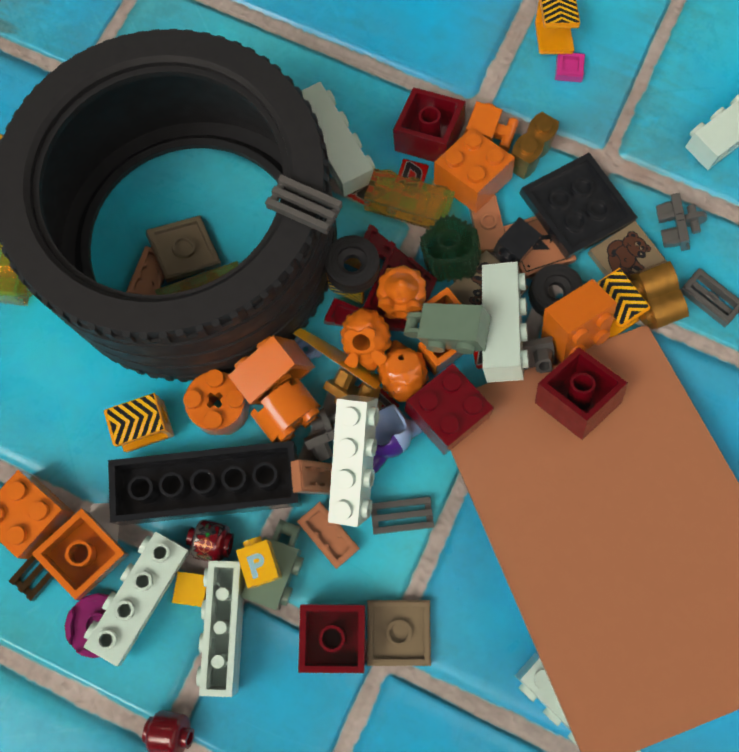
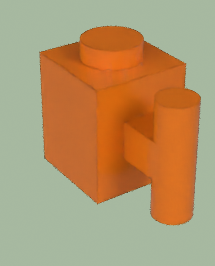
M476 101L465 133L470 128H473L492 142L494 138L501 140L499 147L508 152L519 120L509 118L507 125L499 124L503 109L497 108L490 103Z

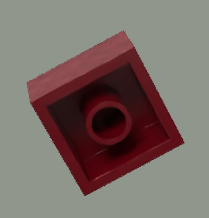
M413 87L393 129L395 151L435 162L458 140L465 124L466 101Z
M578 347L538 383L535 404L583 440L622 403L628 382Z
M454 363L407 399L405 412L443 455L447 454L489 419L494 410V407Z
M300 604L298 673H364L366 605Z

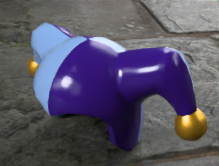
M390 404L379 411V421L375 433L377 450L373 459L375 473L381 469L388 458L397 457L404 453L409 447L411 440L422 432L412 419H406L395 404Z

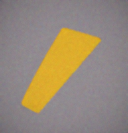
M302 328L294 332V335L372 388L377 389L381 384L377 373L368 371L359 363L356 368L348 367L344 363L348 354Z

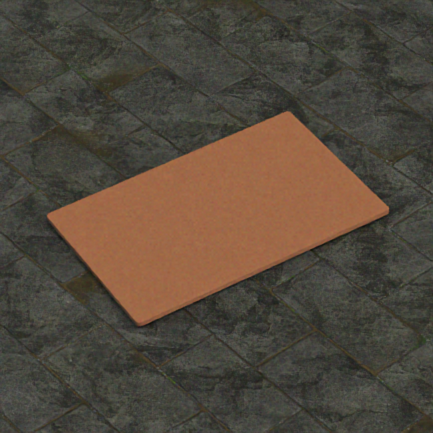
M641 326L611 337L601 345L595 344L587 349L586 353L628 382L622 403L583 440L535 404L538 383L550 372L539 373L536 371V367L524 370V380L490 382L476 387L494 407V410L489 419L450 450L580 752H636L739 710V482L647 326ZM557 358L556 364H553L552 370L560 364V361Z

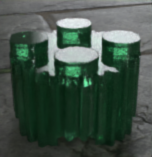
M454 214L451 217L446 215L445 218L440 216L435 225H430V230L426 229V233L420 236L421 251L428 272L438 282L445 280L447 282H450V280L456 282V279L462 281L463 277L472 278L477 273V266L480 265L479 261L481 260L477 229L473 228L471 223L467 225L466 220L462 222Z

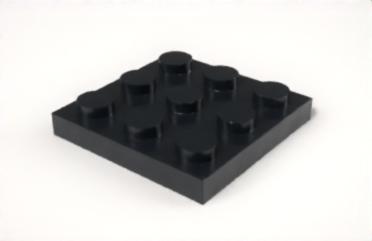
M590 153L522 187L519 192L566 260L622 230L638 218Z

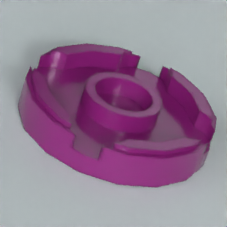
M97 593L87 595L68 612L65 622L66 639L81 656L89 658L99 657L84 648L87 642L84 635L94 620L99 622L106 610L102 609L109 596L108 594Z

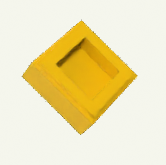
M178 571L172 603L201 607L203 600H206L207 587H204L203 584L204 575Z

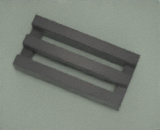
M280 175L278 185L274 186L271 191L272 196L268 197L265 202L268 209L328 235L343 207L342 201L284 175ZM285 189H287V190H289V191H291V192H294V193H296V194H298V195H300V196H303V197H305V198H307V199H309V200H312V201H314V202H316V203H319V204H321V205H323V206H325V207H328V208H330V209H332V210L326 209V208H324V207H322V206H320V205H317V204H315V203H313V202H311V201H308V200H306V199H304V198H302V197H299V196H297V195H295V194H293V193H290V192L286 191ZM282 198L304 210L325 217L327 220L325 222L279 202V199Z
M700 268L680 289L685 297L723 327H726L739 313V298ZM698 279L713 292H709L708 290H706L703 286L696 282V280ZM719 297H721L724 301L730 304L734 309L732 310L726 304L720 301Z
M423 497L372 503L373 535L434 528L431 498ZM425 505V510L377 515V510ZM426 516L427 522L379 527L378 525L380 521Z

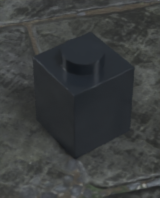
M519 217L497 241L493 253L496 254V258L501 263L518 261L519 266L535 248L542 234Z

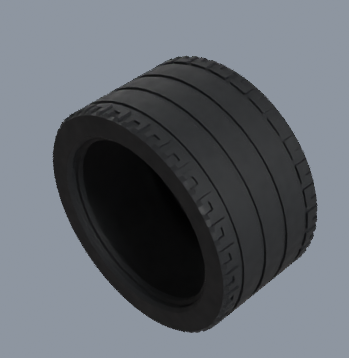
M153 29L151 31H138L128 35L124 34L88 47L86 50L75 54L66 62L61 63L33 88L31 93L24 98L19 109L14 112L11 122L5 128L4 137L0 140V244L3 245L1 250L4 256L9 259V265L12 270L18 275L19 280L29 291L110 360L119 363L126 369L136 371L138 374L144 375L147 373L151 378H165L167 381L178 379L180 382H188V380H194L199 375L213 369L230 374L235 370L234 365L241 358L250 356L257 350L256 346L258 343L269 336L294 340L297 337L294 335V332L297 329L305 328L309 324L308 319L315 316L317 307L324 300V292H327L329 289L325 260L329 247L337 240L336 220L328 235L276 212L274 220L261 242L238 266L208 284L179 293L141 295L109 288L97 283L91 262L92 233L95 221L106 198L131 171L143 163L169 152L192 148H209L234 153L260 166L277 183L280 175H284L333 197L327 149L322 129L318 125L317 116L315 113H312V107L309 101L303 98L300 88L294 86L293 80L289 76H284L281 68L276 64H271L267 57L259 56L255 53L254 49L244 47L237 41H230L223 36H214L208 32L200 33L188 29ZM285 189L286 191H288V192H290V193H293V194H295V195H297V196H299V197H302V198H304V199H306V200H308V201H311V202H313V203H315V204H317V205H320V206H322V207H324V208H326V209L332 210V209H330V208H328V207H325V206H323V205H321V204H319V203H316V202H314V201H312V200H309V199H307V198H305V197H303V196H300V195H298V194H296V193H294V192H291V191ZM280 198V202L321 221L325 222L327 220L325 217L304 210L298 205Z

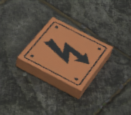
M536 216L524 220L542 234L535 248L518 266L519 272L525 273L526 279L535 276L540 269L551 264L569 265L575 263L577 260L576 256L566 260ZM513 224L503 226L504 231L506 232Z

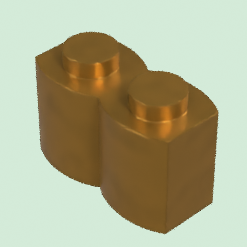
M544 112L534 116L529 123L527 132L520 136L513 146L511 155L515 157L514 174L522 179H526L535 171L539 159L546 155L552 146L559 127V121Z
M670 261L660 262L630 274V281L650 306V310L639 317L641 322L647 325L649 329H658L689 316L686 300L679 289L678 277Z

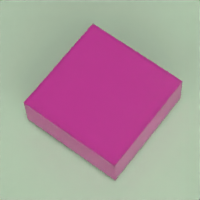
M557 54L555 80L581 83L584 75L585 54Z

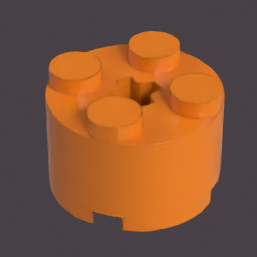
M216 369L195 378L184 394L183 402L187 415L202 431L210 435H230L238 431L247 421L249 403L229 378V374ZM217 400L222 403L219 408L214 405Z
M294 378V385H291L288 381L279 386L260 402L264 407L259 412L254 408L250 415L272 443L291 441L295 437L294 432L301 425L306 429L311 425V422L319 418L317 415L320 413L319 409L321 406L299 378Z

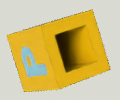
M261 536L244 541V548L236 550L247 588H255L282 578L271 541L267 539L262 541Z

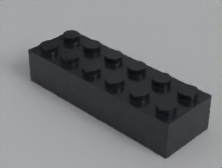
M294 441L108 460L110 523L122 526L302 506L301 493H293L291 461L298 460L297 446Z

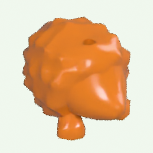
M405 265L387 268L385 274L380 276L378 281L379 286L376 293L379 301L378 307L385 311L384 317L406 320L407 313L422 310L423 303L426 300V281L421 277L419 270Z
M363 307L356 312L348 314L342 324L343 329L340 331L343 350L348 354L344 363L350 368H356L359 363L368 371H375L379 365L385 363L387 359L385 351L392 344L389 325L378 314L377 310Z
M394 340L386 352L387 359L385 363L378 366L377 372L379 373V381L382 383V389L388 392L389 397L396 399L397 402H406L407 399L426 385V382L429 380L428 369L423 353L416 352L398 340Z

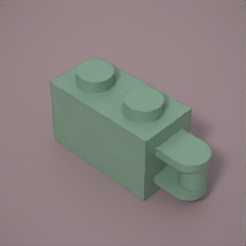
M423 303L422 312L407 313L403 334L410 338H418L426 346V349L432 352L442 353L445 352V349H453L462 354H474V351H485L491 316L483 305Z
M280 519L273 538L263 537L262 541L267 539L272 543L282 578L255 588H247L245 584L241 598L276 611L280 610L281 605L287 606L293 588L288 587L293 575L298 576L304 558L300 557L301 550L294 548L300 533V526ZM282 533L291 536L288 545L279 542Z

